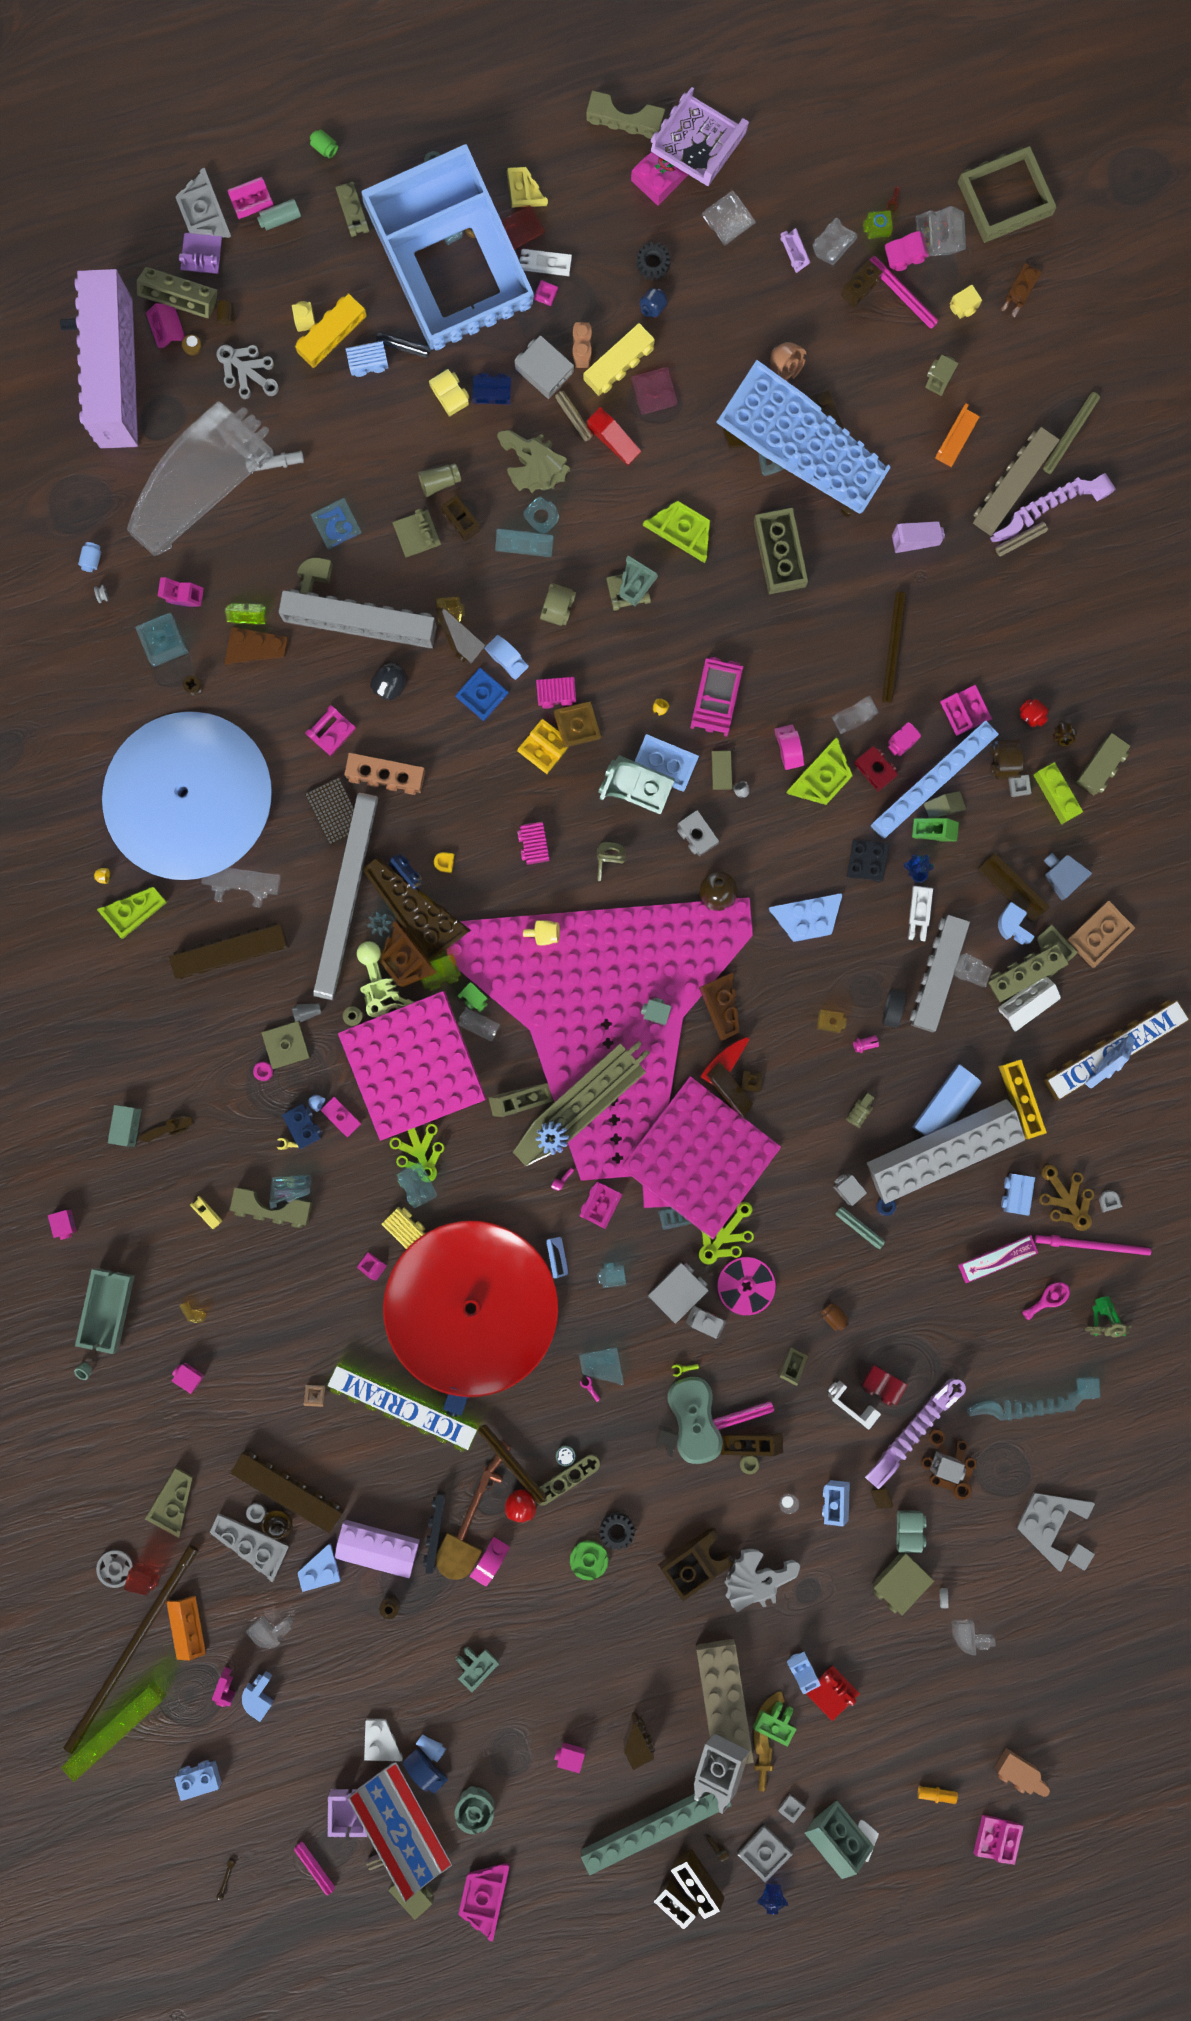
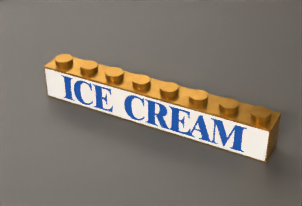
M1170 1000L1165 1001L1159 1005L1161 1009L1156 1012L1154 1010L1147 1012L1143 1015L1145 1017L1139 1022L1135 1020L1127 1025L1128 1029L1122 1032L1121 1029L1111 1035L1112 1039L1107 1042L1105 1039L1095 1044L1096 1048L1089 1051L1088 1049L1079 1054L1080 1058L1076 1061L1071 1059L1062 1065L1064 1068L1057 1072L1055 1069L1046 1075L1047 1079L1043 1080L1054 1100H1060L1085 1085L1086 1081L1096 1074L1097 1071L1095 1069L1109 1050L1128 1035L1135 1039L1130 1055L1132 1056L1189 1021L1177 1000L1172 1002Z

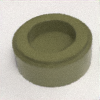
M744 1455L740 1459V1468L746 1474H754L759 1469V1461L756 1456Z

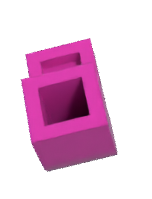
M160 577L158 597L166 599V602L175 605L199 607L202 603L204 588L191 582L179 583L166 577Z
M793 724L775 728V736L780 746L781 759L785 770L804 766L800 738Z
M493 1537L484 1554L478 1560L470 1577L486 1587L498 1571L510 1547Z

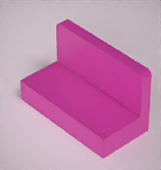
M155 303L146 312L158 348H164L172 340L183 341L185 335L174 307Z

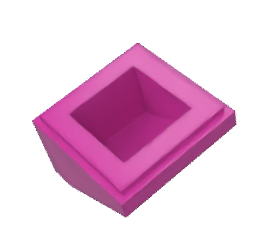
M367 1252L357 1268L366 1276L376 1281L387 1265L370 1252Z

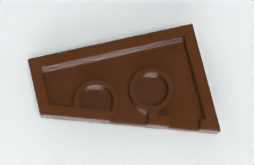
M231 627L224 664L231 665L232 663L239 662L246 663L254 660L283 658L286 654L288 637Z
M733 972L699 987L720 1040L740 1032L738 1011L735 1008L734 1000L736 993L735 989H733Z

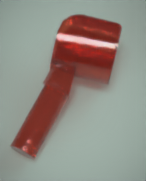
M899 187L895 188L893 197L887 202L886 210L892 204L895 206L894 212H896Z

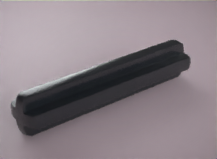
M378 332L376 336V342L383 341V344L425 358H428L431 352L429 346L390 334Z

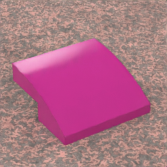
M976 685L940 701L956 736L980 726L985 721L992 720Z
M982 1815L973 1854L978 1857L995 1859L1000 1863L1015 1865L1024 1826L1009 1820Z

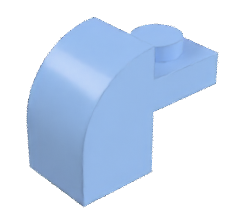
M499 635L484 648L515 680L529 667L520 657L521 655Z
M1012 902L1007 904L999 917V931L1006 940L1013 935L1015 936L1014 940L1018 943L1028 944L1035 936L1019 926L1027 912Z
M805 1652L794 1654L787 1660L803 1694L821 1686Z
M267 1671L263 1676L259 1674L253 1685L248 1683L242 1694V1704L245 1711L259 1722L274 1702L273 1699L262 1692L272 1677Z

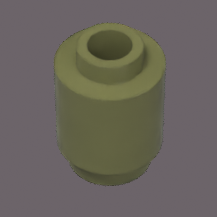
M348 1007L343 1013V1020L347 1025L355 1027L362 1024L364 1014L357 1007ZM351 1013L356 1014V1018L354 1020H351L349 1018Z

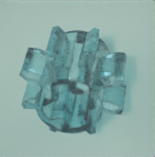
M376 912V917L372 918L369 916L371 924H368L367 927L373 928V935L376 931L379 932L380 936L383 935V931L389 932L387 925H390L391 921L385 920L387 918L386 914L380 917L379 913ZM381 920H383L382 924L384 926L382 928L378 927L376 929L377 925L375 924V922H380Z

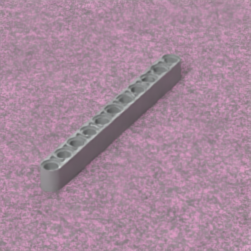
M360 792L357 795L314 988L315 997L333 1000L336 993L377 808L378 796Z

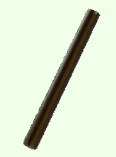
M897 591L895 594L882 702L892 703L906 601V593Z

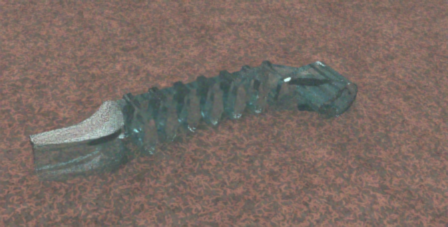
M1085 1377L1076 1379L1077 1389L1071 1394H1067L1068 1400H1064V1397H1057L1058 1405H1054V1401L1051 1398L1047 1399L1046 1407H1043V1401H1036L1037 1408L1034 1409L1032 1402H1026V1410H1022V1403L1015 1402L1016 1411L1012 1412L1011 1400H1004L1005 1413H1003L1002 1407L996 1402L984 1401L968 1408L967 1415L991 1414L1000 1421H1012V1419L1016 1418L1023 1419V1417L1032 1418L1035 1415L1055 1414L1054 1412L1076 1411L1075 1408L1083 1399L1101 1398L1100 1378Z

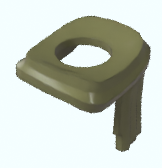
M604 842L597 848L598 881H601L602 861L621 864L625 862L626 853L622 845ZM616 850L619 853L616 855L606 854L605 851Z

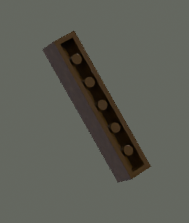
M275 922L266 925V928L262 930L258 928L250 929L247 931L248 934L240 936V933L230 935L228 940L216 939L210 941L211 945H195L192 947V950L187 952L184 949L173 952L174 955L169 957L174 977L177 980H181L287 949L289 946L283 926L277 925Z
M245 1450L241 1454L230 1474L330 1534L344 1512L339 1503L326 1500L324 1494L308 1489L309 1486L303 1481L299 1480L297 1482L293 1480L291 1474L284 1470L280 1472L275 1469L276 1466L270 1461L266 1460L264 1462L258 1458L259 1455L251 1450L247 1452Z

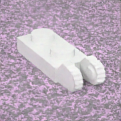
M913 886L908 939L913 940L915 937V925L922 926L920 940L925 941L933 888Z

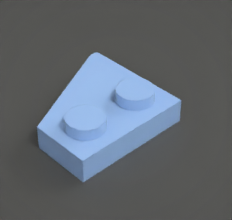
M331 1543L298 1571L297 1574L302 1592L341 1580Z

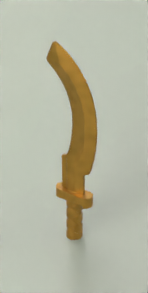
M779 1691L768 1698L760 1708L757 1717L761 1710L771 1714L777 1701L784 1704L783 1693ZM754 1730L755 1750L759 1754V1764L754 1765V1771L760 1770L758 1790L766 1791L767 1771H773L774 1765L771 1764L772 1748L769 1747L768 1737Z

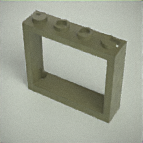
M1030 146L1026 148L1020 147L1007 156L1006 154L1000 155L992 162H983L975 169H966L961 173L958 180V185L984 243L1052 216L1057 208ZM1025 160L1044 205L989 226L970 181Z

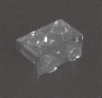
M835 218L813 243L815 254L818 258L834 266L857 239V235L855 232L843 227L840 219Z

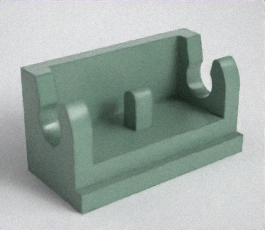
M114 1105L108 1138L109 1144L135 1147L142 1109Z

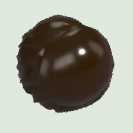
M278 1509L267 1512L261 1522L262 1531L272 1540H279L288 1536L293 1527L289 1514Z

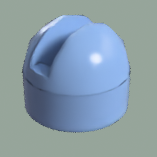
M313 1095L308 1100L309 1106L318 1112L323 1107L325 1098L320 1095Z

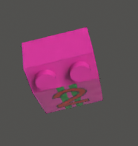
M652 152L632 170L631 181L659 206L689 174Z

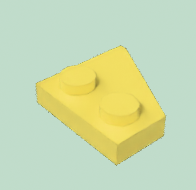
M526 167L507 168L511 208L547 206V198L543 197L539 191V186L531 178V174Z

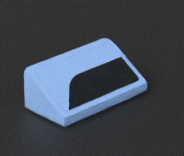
M562 1238L548 1239L547 1246L553 1278L565 1276L568 1274Z

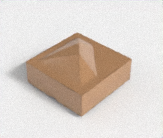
M306 1385L304 1406L323 1407L325 1386Z

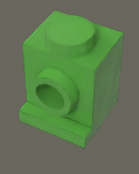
M471 982L458 995L460 999L463 997L466 999L464 1003L471 1010L475 1007L481 1012L488 1005L486 1003L488 998Z

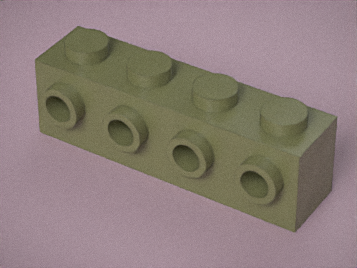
M145 267L137 279V296L208 319L217 306V290L149 267Z
M1049 943L1041 948L1042 952L1036 955L1033 952L1025 956L1024 962L1020 964L1015 962L1007 966L1008 970L1001 974L999 971L991 975V980L988 981V984L997 1000L1002 1002L1069 965L1058 945L1054 944L1052 946Z

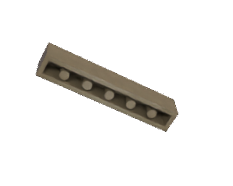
M1042 427L1038 432H1032L1028 438L1030 443L1027 447L1022 446L1017 454L1019 458L1016 463L1014 461L1010 463L1006 469L1008 472L1006 477H1000L995 484L998 487L994 493L990 491L984 500L987 502L983 508L980 506L973 515L976 517L973 524L990 536L995 532L1059 442L1058 438Z

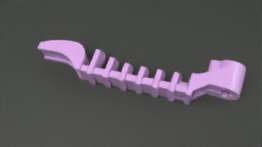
M1106 473L1093 481L1080 480L1078 477L1074 482H1068L1063 488L1059 487L1055 492H1050L1045 497H1040L1036 502H1031L1028 506L1020 508L1011 517L1009 526L994 533V536L990 539L992 542H1000L1015 537L1022 529L1023 522L1027 527L1034 523L1028 513L1032 515L1034 520L1039 518L1041 513L1038 508L1042 513H1045L1049 510L1047 503L1051 508L1058 505L1056 498L1061 504L1067 501L1065 494L1070 499L1077 495L1076 492L1080 496L1082 494H1092L1096 501H1099L1115 491L1116 488Z
M957 1379L946 1381L941 1389L930 1397L929 1402L924 1404L923 1409L916 1414V1417L909 1422V1425L902 1430V1433L895 1438L892 1445L888 1446V1449L883 1452L878 1462L865 1478L879 1489L900 1465L899 1461L906 1459L905 1454L907 1451H912L913 1444L919 1442V1437L922 1434H926L925 1430L929 1426H933L932 1422L936 1418L939 1419L941 1417L939 1414L943 1410L946 1411L965 1393V1384ZM953 1384L957 1385V1392L953 1391Z

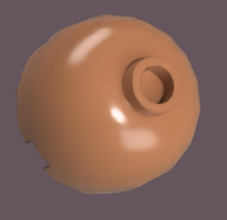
M785 342L775 347L771 352L770 369L789 382L787 379L791 376L794 379L805 364L806 360L803 359L804 354L806 355L805 349L791 342Z

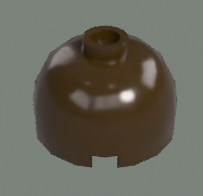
M713 872L707 875L701 882L699 896L707 908L722 911L734 905L737 900L738 888L735 880L729 874Z

